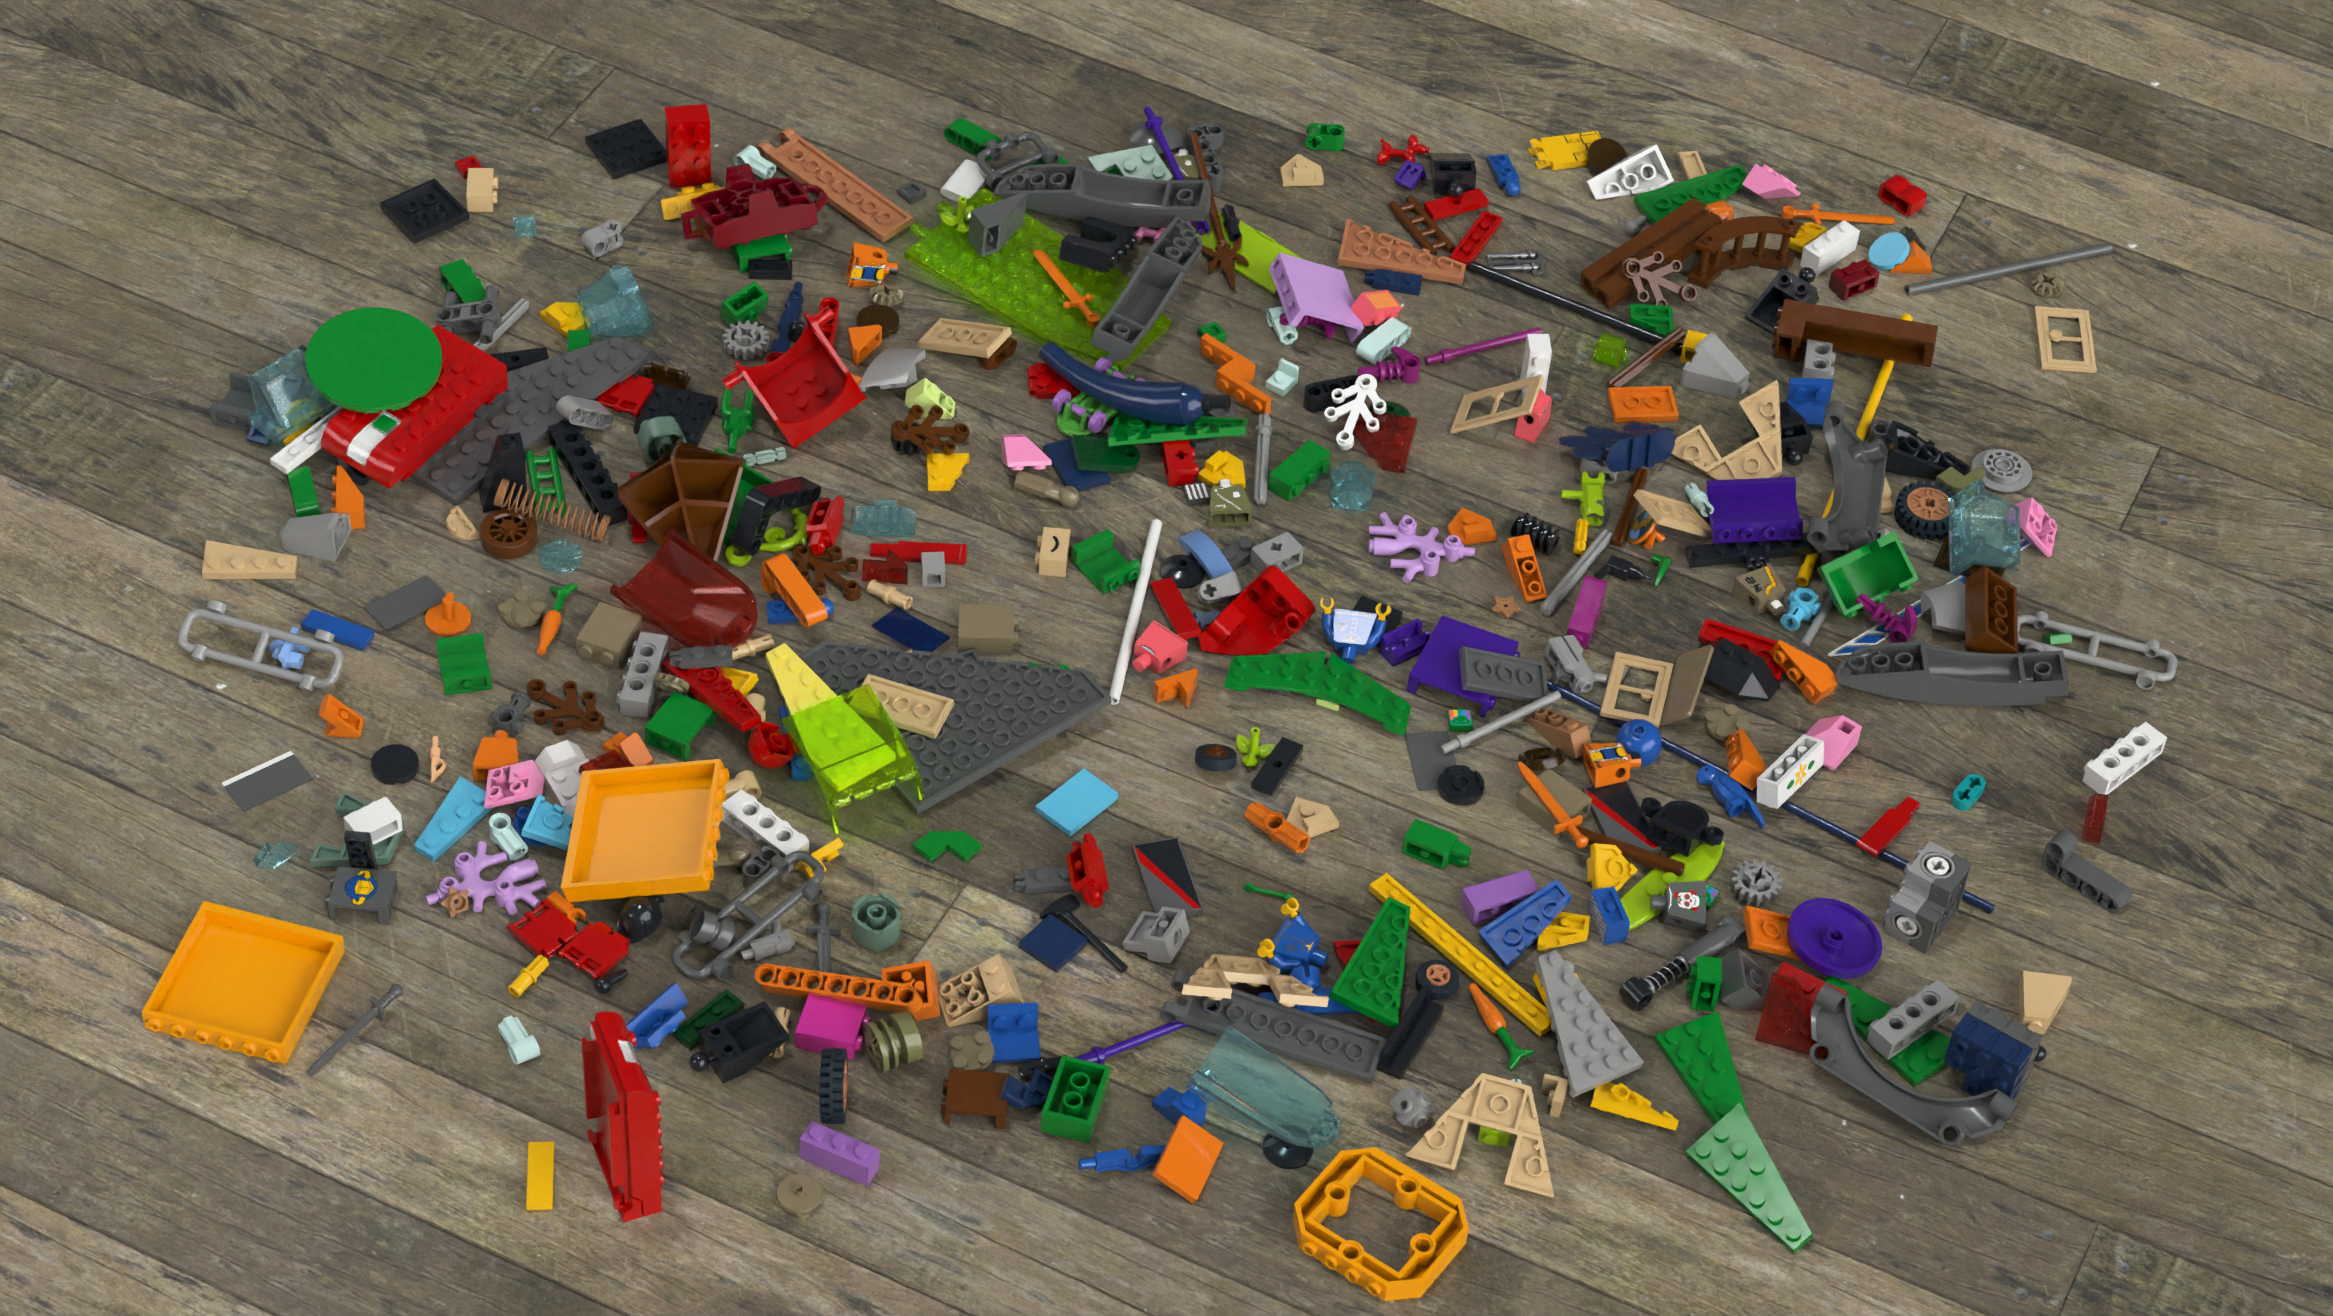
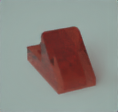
M888 549L886 561L863 559L862 581L870 582L875 579L880 583L907 585L908 565Z

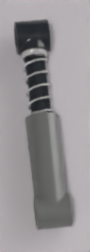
M1733 915L1726 916L1715 929L1676 953L1672 962H1667L1665 967H1659L1658 971L1651 973V976L1647 975L1640 979L1636 977L1629 978L1620 988L1619 995L1637 1011L1644 1009L1653 999L1655 991H1659L1661 986H1667L1670 980L1675 981V977H1681L1682 973L1685 975L1690 974V967L1695 965L1697 956L1717 957L1730 947H1740L1747 940L1745 926Z

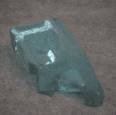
M280 841L278 845L266 843L253 861L257 867L274 869L292 857L298 851V848L294 844Z

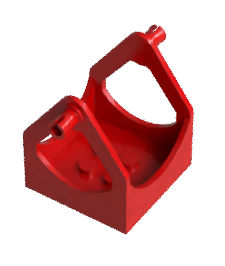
M828 305L815 315H810L808 311L804 313L803 317L806 321L801 336L782 356L769 363L754 367L741 366L739 361L736 360L734 362L735 370L721 378L728 390H731L740 382L746 381L793 449L866 399L854 378L821 331L822 325L836 317Z

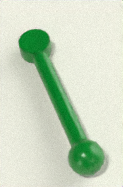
M1246 883L1244 886V890L1248 893L1255 891L1284 898L1285 901L1293 898V894L1290 892L1284 894L1255 887L1252 883Z

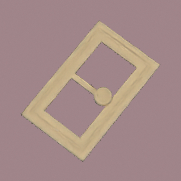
M2035 306L2034 312L2041 369L2096 373L2089 311ZM2048 316L2078 319L2081 338L2062 336L2063 334L2059 330L2049 332ZM2051 340L2081 342L2084 361L2053 359Z
M1543 375L1464 395L1450 430L1451 434L1531 414L1544 379ZM1528 387L1521 406L1496 412L1504 393ZM1492 397L1495 400L1489 415L1465 421L1472 401Z
M1615 652L1600 716L1627 722L1634 719H1644L1659 728L1674 664ZM1625 665L1659 672L1654 692L1650 689L1620 685ZM1619 689L1640 693V698L1643 701H1652L1649 715L1614 709Z

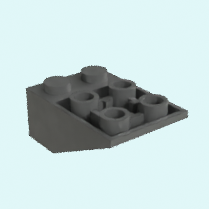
M1026 191L971 211L968 242L980 257L998 252L1023 225L1027 201Z

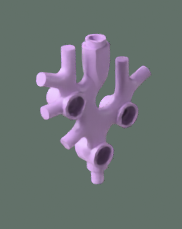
M1383 512L1379 515V518L1384 526H1369V535H1385L1396 538L1374 537V540L1369 539V553L1378 556H1391L1407 548H1413L1420 552V557L1414 560L1391 559L1390 568L1406 570L1402 581L1407 584L1420 571L1425 576H1435L1438 573L1440 556H1443L1446 561L1455 562L1459 558L1463 559V556H1474L1475 553L1474 547H1464V544L1456 535L1448 536L1444 540V544L1435 541L1439 533L1436 527H1431L1425 536H1417V523L1409 515H1404L1399 525H1395L1388 514Z
M479 841L475 857L467 852H462L455 858L456 877L462 880V882L459 883L453 877H446L441 881L440 888L436 889V893L425 896L427 905L440 903L448 897L449 887H454L457 891L467 889L469 890L467 897L473 899V911L481 912L484 899L488 896H495L496 904L501 908H506L509 915H514L517 912L514 904L515 900L521 899L534 909L540 906L541 901L532 893L545 889L546 883L544 879L522 886L513 885L514 882L533 878L535 874L539 873L534 859H525L513 863L504 869L494 881L482 880L480 872L486 867L507 861V855L505 851L495 855H487V843Z

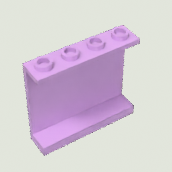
M1279 252L1270 265L1269 270L1289 325L1297 327L1303 317L1309 315L1344 325L1349 341L1354 342L1358 335L1362 333L1364 326L1350 308L1354 303V299L1343 271Z

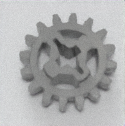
M747 320L745 324H742L738 321L737 326L730 324V329L725 328V334L722 335L723 349L727 350L728 355L734 353V358L736 359L739 356H742L743 360H746L748 356L754 359L756 354L761 357L762 351L767 352L768 346H770L769 332L765 331V326L758 327V322L750 324L749 320Z
M1754 859L1753 864H1750L1746 860L1743 866L1738 864L1736 870L1732 871L1730 887H1733L1732 893L1739 894L1738 899L1740 901L1747 899L1748 905L1752 902H1755L1756 906H1760L1761 902L1769 905L1770 900L1775 902L1777 896L1781 895L1783 879L1780 878L1781 873L1774 872L1775 866L1773 865L1767 867L1766 861L1758 864L1757 860Z

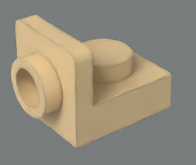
M1545 1074L1541 1092L1549 1095L1547 1104L1551 1105L1549 1115L1559 1118L1569 1080Z

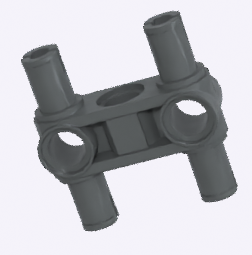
M489 285L485 288V298L483 301L457 304L458 296L455 292H446L444 294L443 307L435 313L437 325L453 334L480 331V341L484 344L491 343L493 341L494 328L499 326L502 321L499 313L500 306L497 302L498 288Z

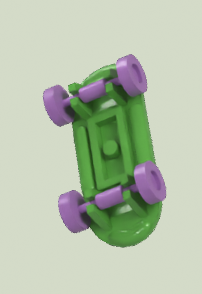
M1106 356L1101 357L1094 367V370L1113 377L1146 381L1141 377L1135 379L1132 375L1120 373L1116 365L1111 370L1112 361L1108 360ZM1065 389L1060 390L1052 402V407L1059 411L1057 426L1060 432L1069 438H1072L1073 435L1090 436L1093 433H1098L1105 423L1120 412L1101 404L1083 392L1071 400V393Z

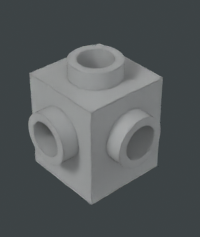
M1409 1085L1390 1100L1397 1113L1396 1118L1403 1126L1418 1129L1425 1125L1428 1119L1435 1114L1430 1106L1431 1100L1421 1090Z

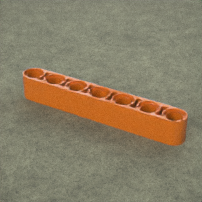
M773 964L760 965L755 971V980L765 992L805 999L808 998L809 994L865 1005L867 1008L892 1012L907 1010L910 1014L918 1012L923 1005L921 996L909 984ZM773 975L770 981L765 982L768 976ZM796 979L792 985H788L790 980ZM819 982L816 988L811 989L814 983ZM843 985L840 991L834 992L838 986ZM866 989L863 995L857 996L860 990ZM890 992L887 998L881 999L884 993ZM913 996L910 1002L904 1003L907 997Z

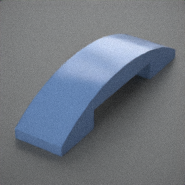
M1195 530L1178 537V542L1187 554L1194 555L1211 579L1233 572L1223 553L1203 532Z

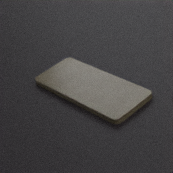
M1712 645L1683 653L1678 657L1669 682L1659 726L1676 722L1692 715L1714 651Z

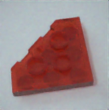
M1370 412L1374 418L1378 419L1380 426L1378 431L1371 433L1367 430L1366 423L1360 414L1352 433L1353 436H1356L1366 452L1377 460L1379 467L1383 471L1405 473L1418 424L1417 418ZM1371 423L1369 426L1374 427L1376 424Z
M1772 973L1755 1040L1810 1055L1811 1047L1817 1043L1812 1039L1811 1009L1814 1004L1810 999H1807L1797 979ZM1820 1047L1817 1050L1818 1058L1825 1060L1828 1057L1829 1053L1826 1047Z

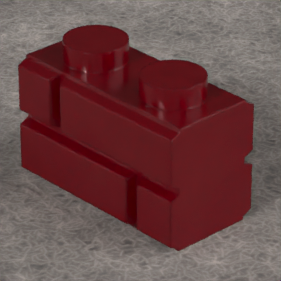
M1864 259L1859 262H1852L1849 266L1842 269H1835L1830 275L1828 286L1843 301L1877 287L1880 274Z

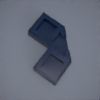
M1037 1068L1031 1073L1028 1085L1009 1075L1004 1081L1000 1099L1007 1100V1103L1019 1110L1043 1105L1046 1102L1054 1078Z

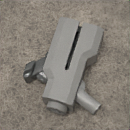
M1574 635L1563 636V638L1562 636L1553 637L1548 640L1543 652L1554 669L1550 678L1552 684H1557L1560 679L1567 682L1574 693H1586L1592 689L1594 681L1606 682V674L1592 672L1582 656L1583 648Z

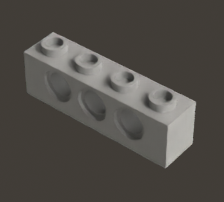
M640 632L638 641L634 640L632 647L633 657L628 658V673L623 675V689L618 691L616 704L620 705V715L648 719L658 688L652 679L654 674L662 673L663 671L662 662L666 661L669 651L668 635Z
M1939 979L1931 985L1926 984L1918 994L1909 996L1898 1008L1893 1007L1885 1017L1880 1020H1874L1868 1028L1867 1042L1889 1060L1956 1012L1960 997Z

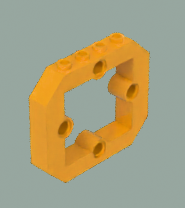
M1377 1147L1340 1151L1294 1203L1292 1218L1298 1246L1306 1255L1313 1256L1324 1263L1327 1268L1337 1271L1345 1276L1348 1281L1358 1284L1366 1289L1369 1294L1377 1296L1383 1301L1420 1298L1464 1247L1469 1230L1461 1198ZM1362 1176L1394 1194L1395 1205L1403 1210L1417 1208L1440 1222L1431 1235L1419 1233L1412 1237L1408 1252V1262L1399 1272L1366 1253L1358 1242L1347 1241L1320 1224L1327 1215L1340 1217L1347 1212L1350 1189Z

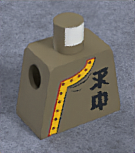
M1771 564L1735 577L1732 594L1755 614L1770 610L1774 616H1778L1785 609L1782 604L1786 589Z

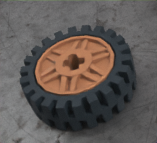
M1917 481V484L1913 482L1909 484V487L1906 485L1899 492L1894 510L1895 521L1899 522L1898 526L1904 528V532L1907 534L1912 532V536L1915 538L1917 535H1921L1920 539L1925 540L1926 537H1929V540H1934L1935 537L1941 540L1944 536L1946 537L1947 533L1953 534L1957 529L1961 517L1962 504L1959 502V497L1954 496L1955 492L1952 490L1948 491V487L1945 485L1940 488V483L1935 482V485H1931V481H1926L1925 484L1922 481Z
M844 1048L822 1049L819 1103L821 1123L845 1124L848 1059L847 1050Z

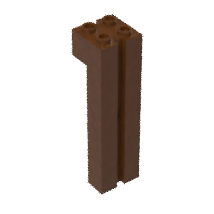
M1694 197L1582 270L1581 287L1606 308L1610 309L1636 292L1632 280L1626 278L1621 271V265L1624 260L1636 258L1640 261L1649 257L1651 253L1660 251L1664 255L1663 262L1657 265L1651 264L1643 268L1652 272L1668 265L1670 261L1679 260L1681 262L1696 251L1701 256L1702 250L1693 248L1695 242L1706 231L1723 223V220L1712 211L1708 213L1707 206ZM1656 254L1654 255L1655 261H1659V256ZM1629 265V271L1633 272V266ZM1641 278L1643 286L1648 284L1647 280Z
M1785 299L1783 307L1778 308L1777 324L1774 325L1772 335V349H1775L1774 358L1800 362L1803 346L1807 344V339L1833 343L1832 350L1926 367H1931L1938 330L1937 325Z

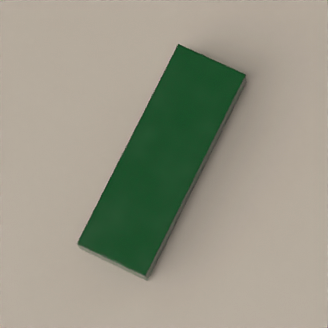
M726 989L681 1024L673 1032V1037L691 1051L699 1044L698 1030L739 1013L744 1009V1002Z

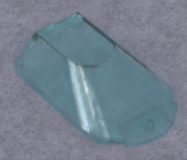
M1232 1026L1226 1029L1213 1050L1186 1085L1187 1089L1230 1119L1294 1145L1308 1148L1327 1146L1336 1139L1341 1129L1340 1117L1335 1115L1331 1108L1333 1105L1332 1101L1320 1088Z

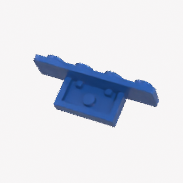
M677 983L670 985L626 1024L628 1031H633L637 1042V1046H634L635 1049H652L662 1043V1038L677 1030L680 1026L679 1023L686 1018L681 1009L688 1004V1000Z

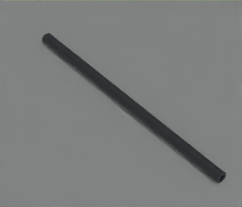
M1472 261L1469 271L1651 343L1657 344L1665 337L1475 261ZM1677 343L1670 350L1681 354L1683 343Z

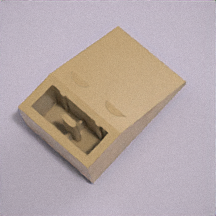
M1000 954L987 959L938 986L939 1002L948 1027L987 1020L988 1005L1024 1003L1012 967Z

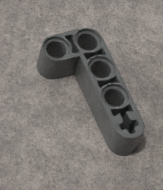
M1217 122L1193 125L1188 127L1186 132L1187 146L1185 147L1189 155H1194L1189 134L1191 132L1197 133L1212 192H1219L1222 189L1224 175L1223 167L1215 150L1223 146L1225 129L1222 124Z
M2060 830L2045 847L2041 860V866L2044 871L2104 910L2114 914L2118 913L2132 898V892L2129 887L2074 853L2077 845L2075 835L2069 830Z

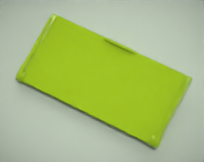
M1221 211L1218 215L1227 243L1231 245L1230 249H1232L1235 242L1229 240L1227 229L1223 226L1224 218ZM1209 221L1210 232L1205 234L1203 229V236H1200L1198 232L1196 235L1201 237L1202 245L1217 252L1215 251L1217 246L1212 221ZM1240 221L1239 229L1242 235V246L1237 254L1244 256L1249 262V266L1247 267L1233 259L1235 260L1234 271L1276 296L1278 292L1269 270L1270 265L1279 252L1297 258L1301 257L1278 244L1274 239L1261 231L1255 230Z

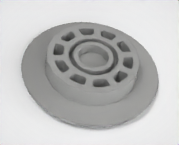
M1985 450L1976 455L1972 461V470L1978 466L1985 470L1983 485L1994 491L2016 492L2025 488L2032 479V469L2029 463L2020 455L2008 450Z

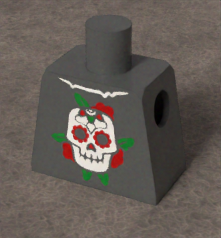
M1706 881L1669 883L1664 891V896L1651 895L1650 909L1663 910V923L1701 933L1706 924Z

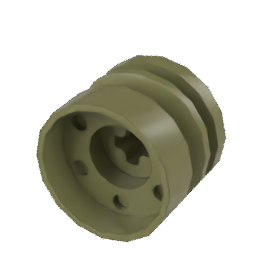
M907 1010L890 1014L887 1018V1023L882 1018L876 1019L875 1023L870 1021L864 1024L863 1035L866 1049L874 1067L879 1073H885L889 1068L896 1069L899 1066V1060L905 1065L922 1060L923 1046L914 1019Z

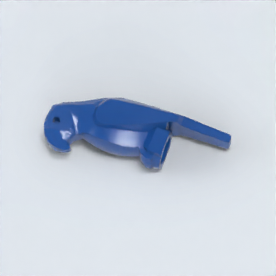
M1705 765L1698 770L1696 775L1697 782L1701 785H1711L1714 796L1725 806L1724 810L1730 818L1745 811L1752 816L1761 829L1764 828L1765 820L1739 782L1712 765Z

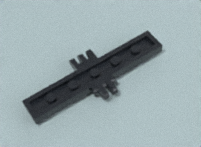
M1808 532L1803 533V539L1712 543L1685 547L1689 568L1745 562L1747 570H1752L1753 563L1756 569H1759L1762 562L1764 567L1770 565L1769 559L1819 552L1808 542Z

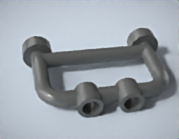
M1010 131L1004 135V141L997 143L994 139L989 140L985 145L986 149L979 152L976 158L979 168L988 177L987 184L992 190H995L996 186L1004 178L1003 176L1041 159L1045 164H1057L1060 160V155L1054 148H1048L1035 133L1024 132L1015 135L1014 132ZM1026 140L1032 141L1040 150L995 171L984 160L991 155L993 157L999 156L1002 150L1009 147L1015 149L1021 142Z

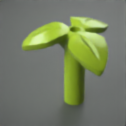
M961 196L958 199L957 216L955 217L950 213H940V217L949 226L958 225L957 231L969 232L970 224L967 223L970 222L971 211L974 210V206L966 207L967 198Z
M1257 727L1251 728L1250 740L1239 734L1236 738L1238 751L1242 754H1248L1241 759L1242 764L1245 766H1256L1258 764L1256 757L1266 759L1276 747L1275 744H1264L1258 747L1260 729Z

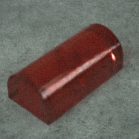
M2094 794L2089 797L2082 836L2087 842L2101 843L2108 802L2106 794Z

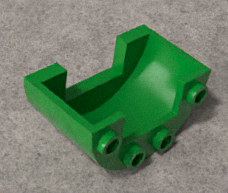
M1895 531L1817 568L1840 616H1844L1845 620L1865 611L1861 608L1863 607L1862 602L1859 604L1855 602L1861 593L1865 594L1875 603L1880 604L1886 601L1884 596L1898 589L1901 593L1913 588L1912 583L1919 580Z

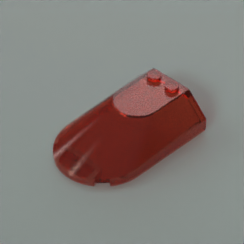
M673 529L668 531L667 537L656 556L625 586L618 587L613 584L610 587V594L688 648L695 646L713 647L717 645H732L735 648L749 638L757 623V601L750 588Z

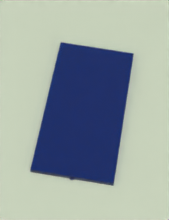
M898 607L872 624V627L917 651L932 652L950 639V636Z

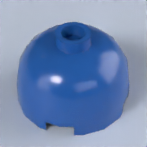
M1644 719L1628 721L1621 726L1616 736V743H1621L1627 754H1640V767L1652 764L1658 759L1662 749V737L1658 728L1651 722Z

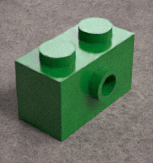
M754 281L722 302L720 317L729 327L730 324L737 326L738 321L742 324H745L747 320L752 322L760 313L766 310L769 295Z

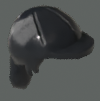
M662 894L634 896L627 899L623 904L618 916L617 932L630 939L629 943L639 942L657 930L662 919L660 903L665 901Z

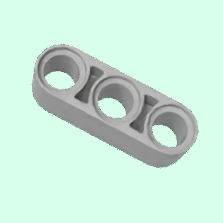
M566 395L556 405V410L574 425L605 430L614 421V415L598 401Z

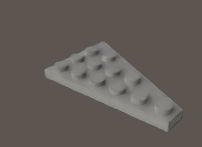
M1554 950L1539 956L1535 961V967L1540 976V986L1544 987L1545 1004L1548 1016L1552 1021V1031L1556 1032L1557 1049L1560 1061L1564 1066V1076L1568 1077L1571 1088L1569 1094L1571 1097L1578 1096L1641 1068L1644 1061L1559 953Z

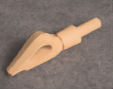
M437 736L432 737V747L430 748L431 783L446 768V763L440 759L441 749L438 747Z

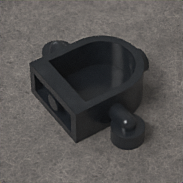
M1647 797L1642 800L1640 810L1645 816L1651 818L1646 835L1647 839L1686 857H1689L1702 843L1710 846L1722 843L1723 830L1715 826L1708 827L1709 815L1699 805L1678 800L1661 806V803L1655 798Z

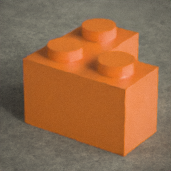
M930 960L881 969L882 981L909 984L919 993L923 1000V1005L918 1012L912 1014L916 1021L940 1017L937 972ZM890 992L884 993L886 997L889 996ZM909 996L905 1000L908 999V1002H910L913 996Z

